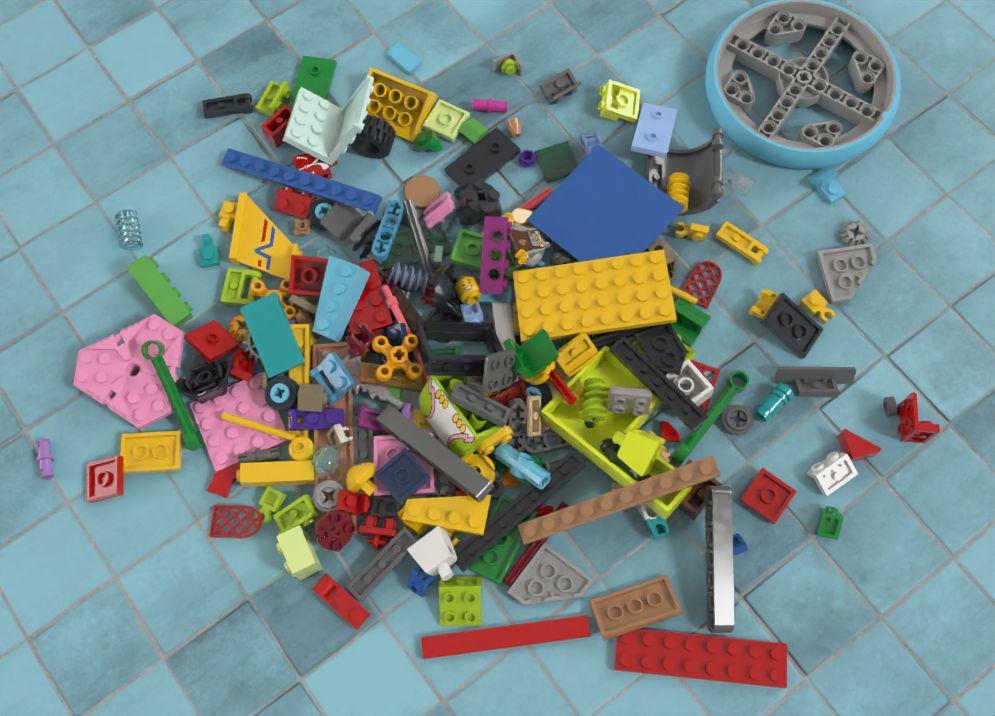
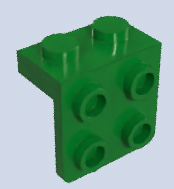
M545 329L540 330L521 346L510 338L503 342L506 349L511 348L515 350V361L512 369L516 374H521L528 380L559 357Z

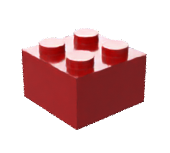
M298 254L291 255L289 293L320 296L329 258Z

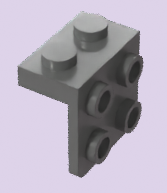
M336 202L320 220V224L340 243L348 247L353 243L356 245L362 239V232H366L373 225L371 221L375 216L370 212L362 216L355 208Z
M509 348L487 355L485 358L484 375L468 379L467 387L486 395L511 386L515 350Z

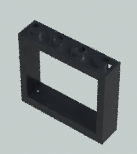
M417 320L415 335L419 340L418 349L427 376H483L485 358L487 356L432 354L428 340L485 342L489 354L503 351L492 323Z

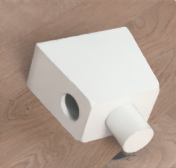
M437 526L407 549L427 574L432 576L439 574L443 581L450 579L454 575L450 565L457 561V556L447 530Z

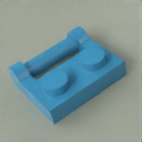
M336 352L330 353L309 373L312 379H315L319 385H325V393H328L329 405L337 403L356 384ZM323 373H325L330 383L336 390L335 393L332 392L331 388L323 378Z

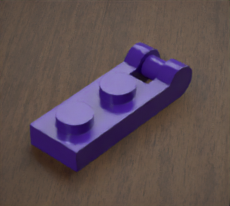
M343 408L322 409V412L300 411L298 409L288 410V417H290V423H288L289 431L330 430L333 425L341 424L342 428L344 427ZM298 417H303V423H298Z

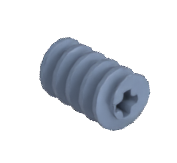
M397 261L390 270L387 283L393 279L394 286L399 281L400 288L407 284L408 291L414 287V293L421 289V295H423L428 284V272H424L421 276L420 269L414 273V267H410L407 271V265L404 264L400 268V262Z

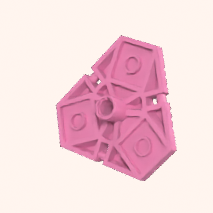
M153 314L132 326H128L126 329L120 330V333L117 335L112 334L95 344L93 343L79 350L73 385L104 406L108 405L110 410L139 429H142L174 413V409L152 361L145 359L141 353L142 345L151 340H158L163 343L165 347L163 358L176 383L179 376L175 373L176 369H180L185 334L164 319ZM124 340L125 343L120 345L119 342ZM151 343L148 347V353L150 356L156 357L159 349L156 344Z

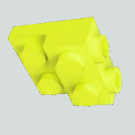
M609 79L605 85H602L599 91V95L602 96V100L598 104V110L601 111L600 116L614 121L621 118L635 123L638 120L640 90Z

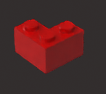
M287 104L260 126L264 137L276 148L285 142L283 138L292 112V108Z

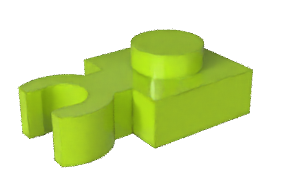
M267 486L259 501L262 508L258 511L261 516L265 515L263 520L265 524L271 522L272 512L278 513L287 497L286 494L271 486Z

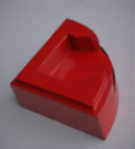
M661 420L660 437L665 439V442L679 443L680 436L678 431L669 422Z

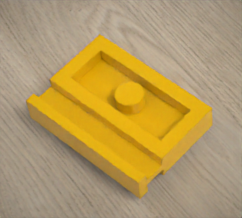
M583 331L557 351L559 357L556 361L570 378L601 354Z

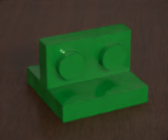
M678 298L674 302L677 322L670 324L675 332L681 336L682 342L691 348L711 319V316L683 299Z

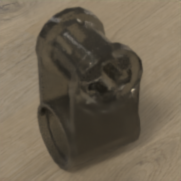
M369 496L370 505L367 513L363 514L364 518L366 516L377 517V519H400L398 512L402 509V506L396 499ZM396 505V512L388 513L389 508Z

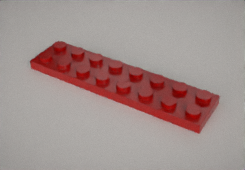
M637 629L616 637L614 671L785 689L787 688V644Z

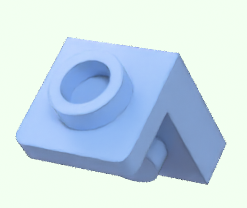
M479 301L470 305L467 303L460 304L465 322H484Z

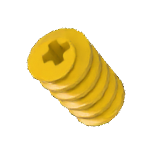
M677 172L669 176L666 194L684 207L679 214L684 213L688 210L689 176Z

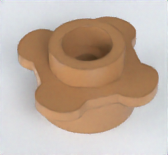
M296 219L294 221V235L302 237L310 235L311 221L309 219Z

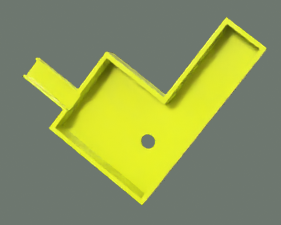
M635 341L633 345L645 356L638 342ZM606 345L599 351L601 355L582 368L567 384L570 390L576 393L579 389L583 390L585 387V379H603L605 381L603 384L609 386V390L603 391L608 394V397L604 399L608 403L606 406H602L607 409L606 413H602V415L606 416V420L596 422V426L593 428H587L584 424L585 421L581 419L583 408L581 407L579 410L573 405H568L559 393L541 410V421L623 487L675 469V467L658 455L650 473L642 477L617 457L618 451L616 449H611L608 453L600 449L602 441L606 438H613L617 431L626 435L629 430L639 429L662 404L650 391L652 400L648 415L637 416L633 413L616 414L613 411H608L610 386L649 389L609 352V348ZM692 486L644 504L666 520L689 494Z

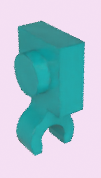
M203 234L204 248L199 249L200 266L202 268L219 266V248L213 246L212 237L210 238V234Z

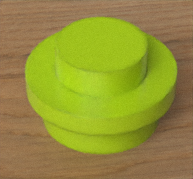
M507 59L502 62V73L512 75L517 71L518 64L514 59Z

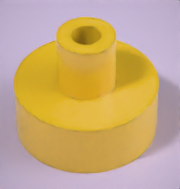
M581 389L576 393L573 392L577 397V401L573 403V406L579 410L584 402L581 399L584 395Z

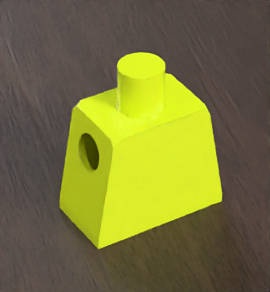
M632 429L626 435L617 431L612 441L621 446L617 457L643 477L650 473L665 439L639 429Z

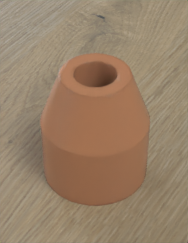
M513 118L508 120L506 125L513 138L521 136L522 127L520 119Z
M299 310L294 314L297 324L314 323V319L303 310Z

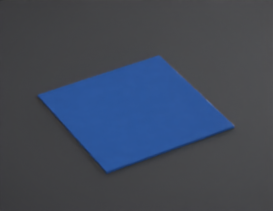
M597 145L526 221L579 262L643 253L684 207L600 145Z

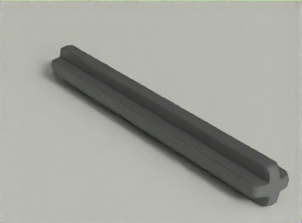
M411 199L403 201L405 213L423 272H428V285L430 286V278L435 276L414 203Z

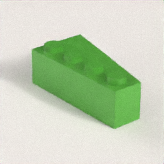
M145 254L126 268L171 325L179 328L193 318V315L190 313L193 309L187 301L183 303L179 297L182 295L176 287H170L168 284L170 279L164 272L160 274L156 269L159 265L154 258L149 259Z

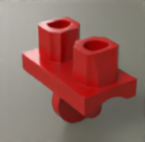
M366 516L363 526L360 525L359 532L363 536L375 537L367 538V544H373V550L378 551L380 545L386 546L388 544V540L381 538L393 539L398 534L395 519L386 518L383 528H376L377 517Z

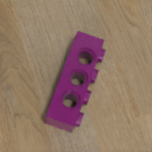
M485 216L479 293L502 294L503 290H507L508 279H504L505 271H508L509 260H506V252H510L511 241H507L508 233L512 231V222H509V217ZM494 231L502 233L503 238L501 241L493 239ZM493 250H498L501 253L499 260H494L491 257ZM497 269L500 273L499 278H491L490 270Z

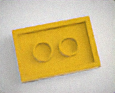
M164 431L122 434L120 456H124V474L181 471L183 432Z

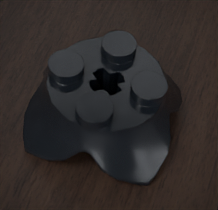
M477 179L475 182L464 184L455 189L454 197L460 201L458 216L462 225L477 224L481 220H485V216H502V208L499 201L500 193L490 184Z
M450 262L441 272L430 278L431 287L435 291L433 302L435 307L439 306L440 311L449 312L462 318L463 315L456 309L463 303L456 293V284L450 281L454 278L455 263Z
M197 355L190 366V377H182L175 383L178 391L193 397L200 404L225 395L228 391L227 385L231 362L224 360L220 364H217L215 361L208 363L201 355Z

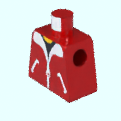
M308 153L292 157L296 169L327 179L333 177L330 167L338 164L336 160L331 166Z

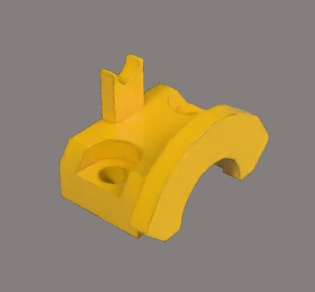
M764 288L759 300L751 307L748 314L763 319L779 294Z

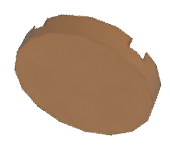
M426 175L416 176L406 184L405 198L406 200L411 199L416 209H425L440 197V186L432 177Z

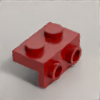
M285 186V189H278L273 210L309 219L308 212L313 202L317 201L316 197L303 191L301 193L295 192L296 189Z

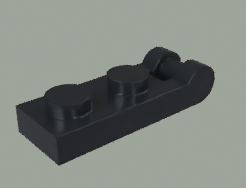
M244 93L202 100L204 116L208 119L238 113L250 114L253 112V105L251 104L252 95Z

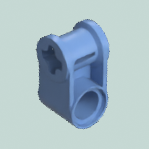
M598 131L589 135L580 134L581 147L584 150L585 157L597 145L603 148Z

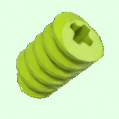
M588 378L584 380V402L582 403L583 409L581 411V419L584 421L599 422L606 420V416L602 415V413H606L607 409L602 406L607 405L608 402L604 399L608 397V394L603 391L609 390V386L603 384L605 383L603 379Z

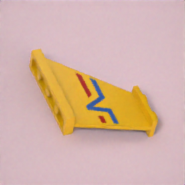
M239 192L229 259L234 266L244 264L282 279H290L291 255H303V252L300 251L298 244L293 245L249 198L247 193Z

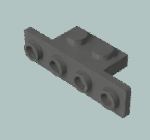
M778 367L775 383L795 384L798 397H838L839 390L837 384H852L856 368Z

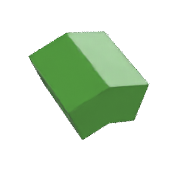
M472 117L461 126L459 132L475 145L488 134V129Z

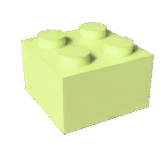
M300 525L276 536L278 539L276 547L280 555L283 554L286 559L284 566L288 574L291 573L293 577L302 580L323 570L308 533Z

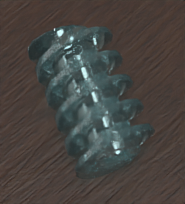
M131 209L119 211L114 216L119 247L127 251H136L143 247V243L141 242L142 237L140 224L138 223V213Z

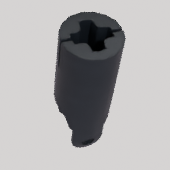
M376 220L371 228L362 236V239L352 247V250L356 251L365 243V249L359 256L360 259L365 258L372 251L381 220Z

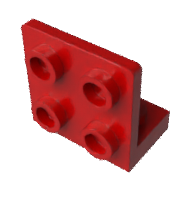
M912 392L897 406V416L900 417L898 434L901 435V442L926 443L940 432V424H932L931 421L919 422L917 393Z

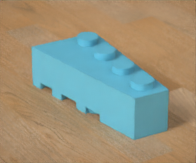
M329 255L312 331L340 343L370 276L369 272L358 265Z

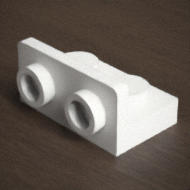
M835 451L828 454L827 458L822 462L814 464L806 474L808 477L814 478L822 494L828 496L858 473L848 454Z

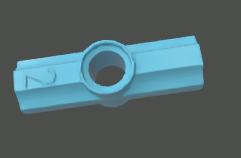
M507 443L504 445L500 444L494 452L495 458L509 467L510 472L516 477L526 479L539 489H544L549 483L551 474L534 463L535 460L530 455L518 452Z

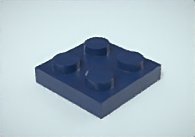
M406 448L402 449L374 473L400 505L432 479Z

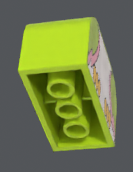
M430 376L419 397L421 412L443 445L459 458L476 452L479 444L502 429V427L448 400L457 381L467 386V380L471 379L470 376Z

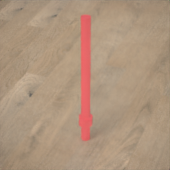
M388 285L382 286L381 290L386 298L385 302L388 308L392 310L398 323H405L407 335L412 334L398 307L399 302L396 297L392 295ZM417 346V348L412 352L414 353L418 363L421 365L423 373L428 381L430 376L426 375L423 362L419 353V349Z

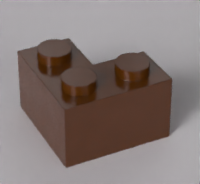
M689 459L685 465L692 463V461ZM714 478L692 486L691 491L681 502L678 509L695 520L705 507L706 487L722 486V484Z

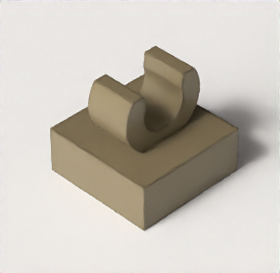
M341 424L333 425L327 433L334 451L341 450L345 444H348L353 439L352 436H345L349 428H342Z

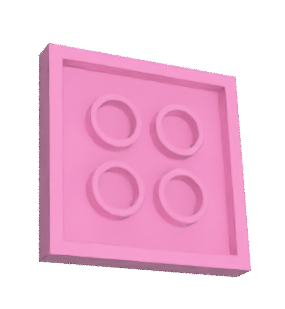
M392 435L374 436L375 473L402 449L406 448L432 478L414 495L435 494V469ZM374 476V484L377 486L374 496H392L379 479Z

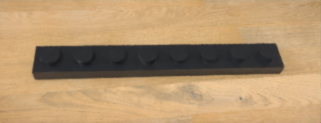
M573 450L548 470L551 474V479L544 489H539L532 484L485 525L483 536L473 535L455 550L457 561L454 563L464 573L586 467L584 461Z

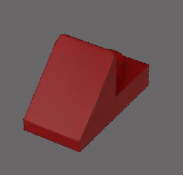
M238 347L231 360L229 376L239 381L245 380L248 382L252 377L255 357L250 359L249 355L251 353L245 352L244 349Z

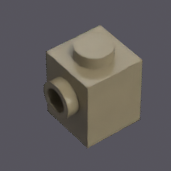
M301 384L298 391V410L322 412L324 404L327 405L328 393H325V385Z

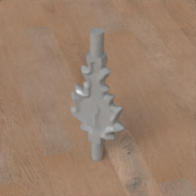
M324 351L321 357L325 359L330 353ZM349 355L343 359L340 358L356 382L348 393L353 389L357 395L359 388H361L363 392L367 391L371 399L378 396L380 400L388 401L399 409L402 407L403 402L393 396L390 390L385 389L386 384H379L375 381V378H371L374 373L369 372L368 369L372 365L361 362L360 355L351 359Z

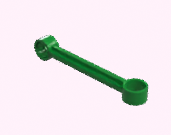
M158 340L145 342L142 345L141 353L145 359L151 360L184 431L186 446L191 451L203 447L205 442L201 432L195 428L163 358L165 353L163 343ZM151 343L156 344L159 349L156 357H152L148 353V347Z
M737 370L730 375L727 381L728 386L707 411V421L690 433L674 453L672 459L680 465L684 463L736 393L745 390L749 383V377L745 372ZM732 377L742 378L744 386L738 387L734 385Z

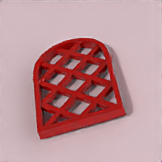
M702 261L698 263L691 271L683 291L687 287L689 290L687 294L693 297V293L699 292L701 297L697 298L696 304L708 309L721 283V269L714 262ZM706 264L708 268L702 270L700 265ZM717 269L719 274L714 275L712 270ZM710 271L711 276L705 278L703 272ZM701 273L703 279L697 280L695 275ZM691 277H693L694 282L689 283ZM713 278L715 284L709 286L707 280ZM704 281L706 287L700 288L698 283ZM696 284L698 289L692 291L690 285ZM716 287L715 290H714V292H713V294H712V291H711L710 288ZM708 289L710 295L704 296L702 291ZM711 297L707 304L705 299Z
M214 505L209 537L250 538L259 531L262 524V516L256 508L247 505ZM219 508H226V509H225L223 512H221V510H220ZM232 508H240V509L237 510L236 512H234ZM245 508H249L252 510L250 512H247ZM230 510L233 515L227 519L224 514ZM243 510L246 515L240 520L237 514ZM255 511L258 516L253 520L250 515ZM222 517L225 522L219 526L217 521ZM235 517L238 522L232 526L230 521ZM248 517L251 523L245 526L243 521ZM228 524L231 529L225 533L222 528ZM241 524L244 529L238 534L235 528ZM254 524L256 529L250 533L248 529ZM220 531L223 535H215V534H217V533ZM245 531L248 533V535L241 536Z

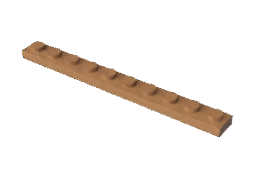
M712 455L519 524L518 528L523 544L527 545L720 477L721 474Z

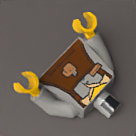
M507 212L502 217H509V222H512V231L508 233L507 241H511L510 255L515 268L523 265L534 267L541 261L545 248H551L552 241L548 237L541 238L536 228L519 225L514 221V216Z

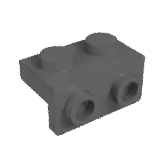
M568 68L540 84L539 88L549 104L552 102L557 104L565 99L564 95L567 93L571 96L579 91L578 87L582 83L580 81L577 83Z

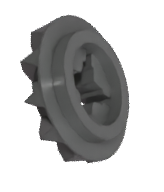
M743 405L729 406L725 409L721 418L723 427L728 430V433H733L736 436L746 434L754 424L751 411ZM737 413L739 416V420L743 421L739 423L738 427H736V422L732 421V419H735Z

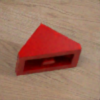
M847 429L842 430L837 437L843 453L848 454L851 462L874 457L882 449Z

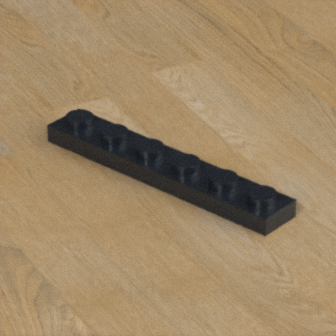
M624 336L609 348V352L692 432L707 421L708 416Z

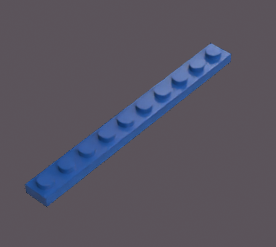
M228 148L222 161V165L373 214H376L382 197L378 194Z

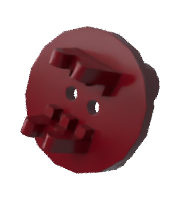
M366 323L359 325L358 328L362 333L361 339L358 340L353 334L345 337L350 346L347 350L349 356L353 358L359 353L361 355L367 353L371 349L370 345L375 337L382 336L380 331H372Z
M332 510L325 513L319 519L315 529L316 541L324 549L334 550L335 552L341 551L350 541L353 533H355L356 525L348 513L342 510Z

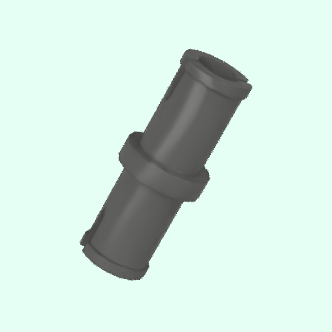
M278 447L263 450L258 448L252 452L238 453L239 466L240 463L280 459Z

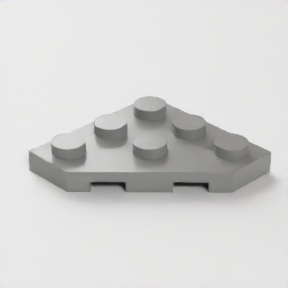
M872 243L821 250L816 253L830 304L849 302L877 261Z
M544 542L507 593L523 606L577 599L584 596L594 582V579Z

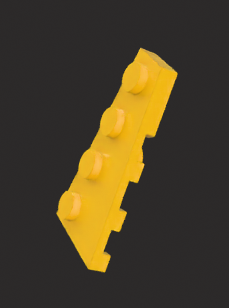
M487 495L481 503L470 496L407 499L402 520L483 536L491 495Z

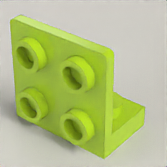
M456 576L445 581L440 577L439 606L441 626L482 625L481 576Z

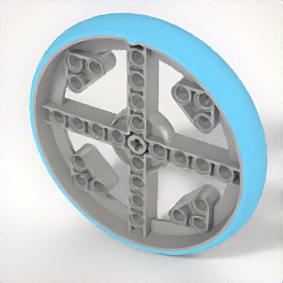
M774 0L756 6L741 14L724 29L716 40L707 61L705 87L709 105L715 119L724 132L738 146L755 157L778 166L794 169L832 167L863 154L886 133L895 117L900 101L901 84L898 65L889 45L881 34L854 12L822 0ZM806 26L826 30V33L808 58L798 57L786 60L750 41L754 36L766 31L764 42L769 46L800 41ZM842 39L856 50L847 66L855 90L860 94H867L873 87L871 104L829 83L828 73L824 65ZM734 60L776 82V91L780 98L760 127L746 115L752 108L755 95L749 76L745 71L737 70L731 76ZM814 104H818L857 125L841 136L839 135L843 127L836 120L805 125L797 141L776 136L795 107H808Z

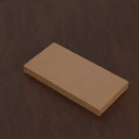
M667 575L589 600L590 608L603 641L683 614V610Z

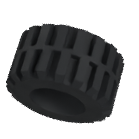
M366 115L362 122L364 123L363 130L360 134H356L354 142L349 144V146L357 153L366 157L386 158L390 154L396 131L387 121L376 116Z

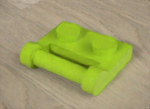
M228 268L220 302L225 305L245 306L254 302L255 296L251 293L250 287L247 299L242 298L246 279L251 278V283L254 280H261L262 273L256 270Z

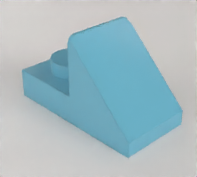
M820 169L809 176L807 180L831 205L844 197L846 192L835 181L838 172Z

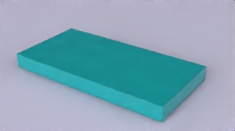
M276 292L240 308L269 379L306 363Z

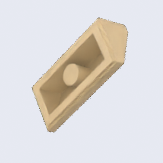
M528 395L527 436L541 435V395Z

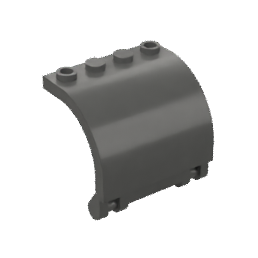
M715 128L713 130V138L699 147L686 150L668 149L666 158L646 154L645 179L665 194L668 178L671 174L678 172L689 176L688 210L677 216L698 214L720 202V198L723 196L721 186L723 185L722 157L724 141L722 138L724 137V130L722 128Z

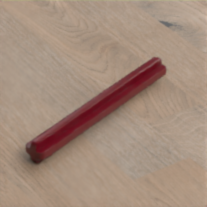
M561 502L555 511L569 507V505ZM549 537L529 544L504 577V584L511 588Z

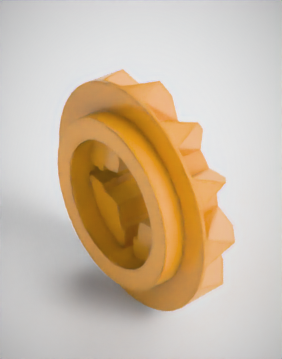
M239 313L238 316L232 317V321L229 324V332L237 341L243 342L247 341V338H244L242 335L249 332L244 328L241 329L239 323L245 325L246 322L243 314Z

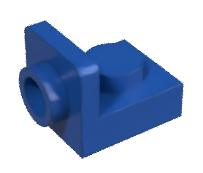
M418 565L409 574L407 587L414 594H418L423 598L426 595L427 588L440 575H429Z

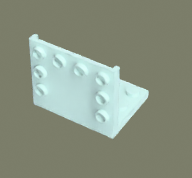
M367 75L342 109L301 87L298 91L283 141L332 166L340 154L344 155L348 144L354 142L356 134H360L364 128V123L362 122L368 113L366 108L371 101L369 96L374 89V86H372L374 78Z

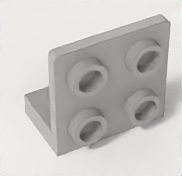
M610 386L608 411H613L616 414L633 413L637 416L648 415L652 394L647 389Z

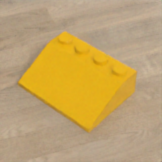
M370 67L368 75L374 78L372 84L374 89L369 96L371 101L366 108V111H368L367 115L376 116L387 121L396 131L395 135L415 142L416 136L423 129V123L435 106L438 95Z

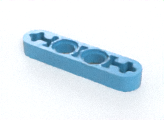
M393 200L387 205L372 246V258L375 261H385L389 256L404 213V205L401 201ZM395 208H398L395 212V215H393V210ZM387 221H393L395 222V225L388 226L385 223ZM382 235H388L390 239L382 240L380 237ZM382 246L383 252H381V254H378L377 252L380 251V248Z

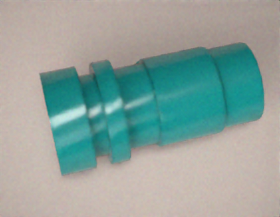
M778 383L770 392L771 395L769 397L765 396L758 404V408L754 412L760 420L767 422L782 405H786L794 396L793 391L784 383Z

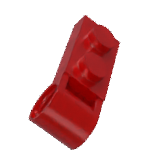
M327 573L312 587L313 591L356 630L371 615Z

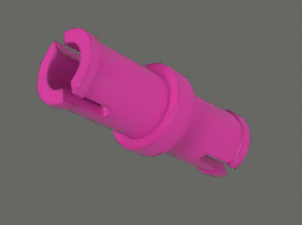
M490 98L489 100L473 99L472 110L488 111V113H491V111L507 112L508 101H493Z

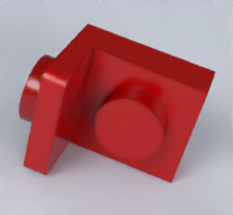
M344 489L338 490L335 510H342L356 516L367 513L370 501L369 495L366 492L359 494Z

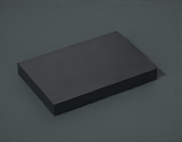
M785 293L778 295L760 322L800 359L807 356L823 331V328Z

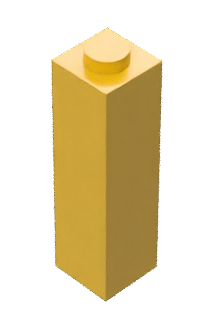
M314 460L240 463V469L237 470V482H240L242 488L315 485Z

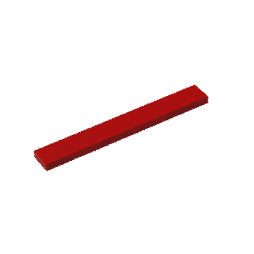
M588 615L421 637L423 659L587 638L591 637Z

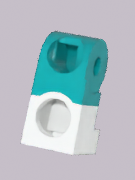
M644 503L637 506L653 540L669 534L667 523L663 518Z

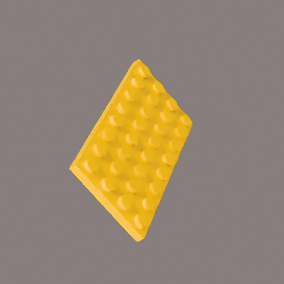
M664 250L513 272L522 344L542 329L548 332L551 340L576 337L583 331L590 335L677 322Z

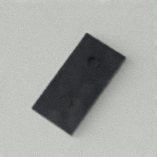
M496 127L444 170L459 186L470 184L477 179L485 182L517 156L521 149Z

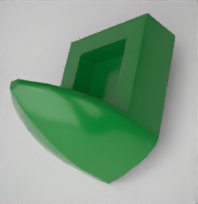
M431 130L418 133L415 138L413 149L417 152L429 149L435 152L443 150L439 138Z

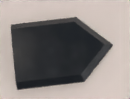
M670 323L656 325L634 334L636 341L649 361L660 370L680 375L687 349Z

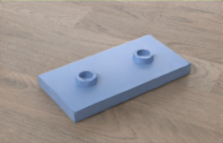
M643 102L631 151L666 158L678 109Z

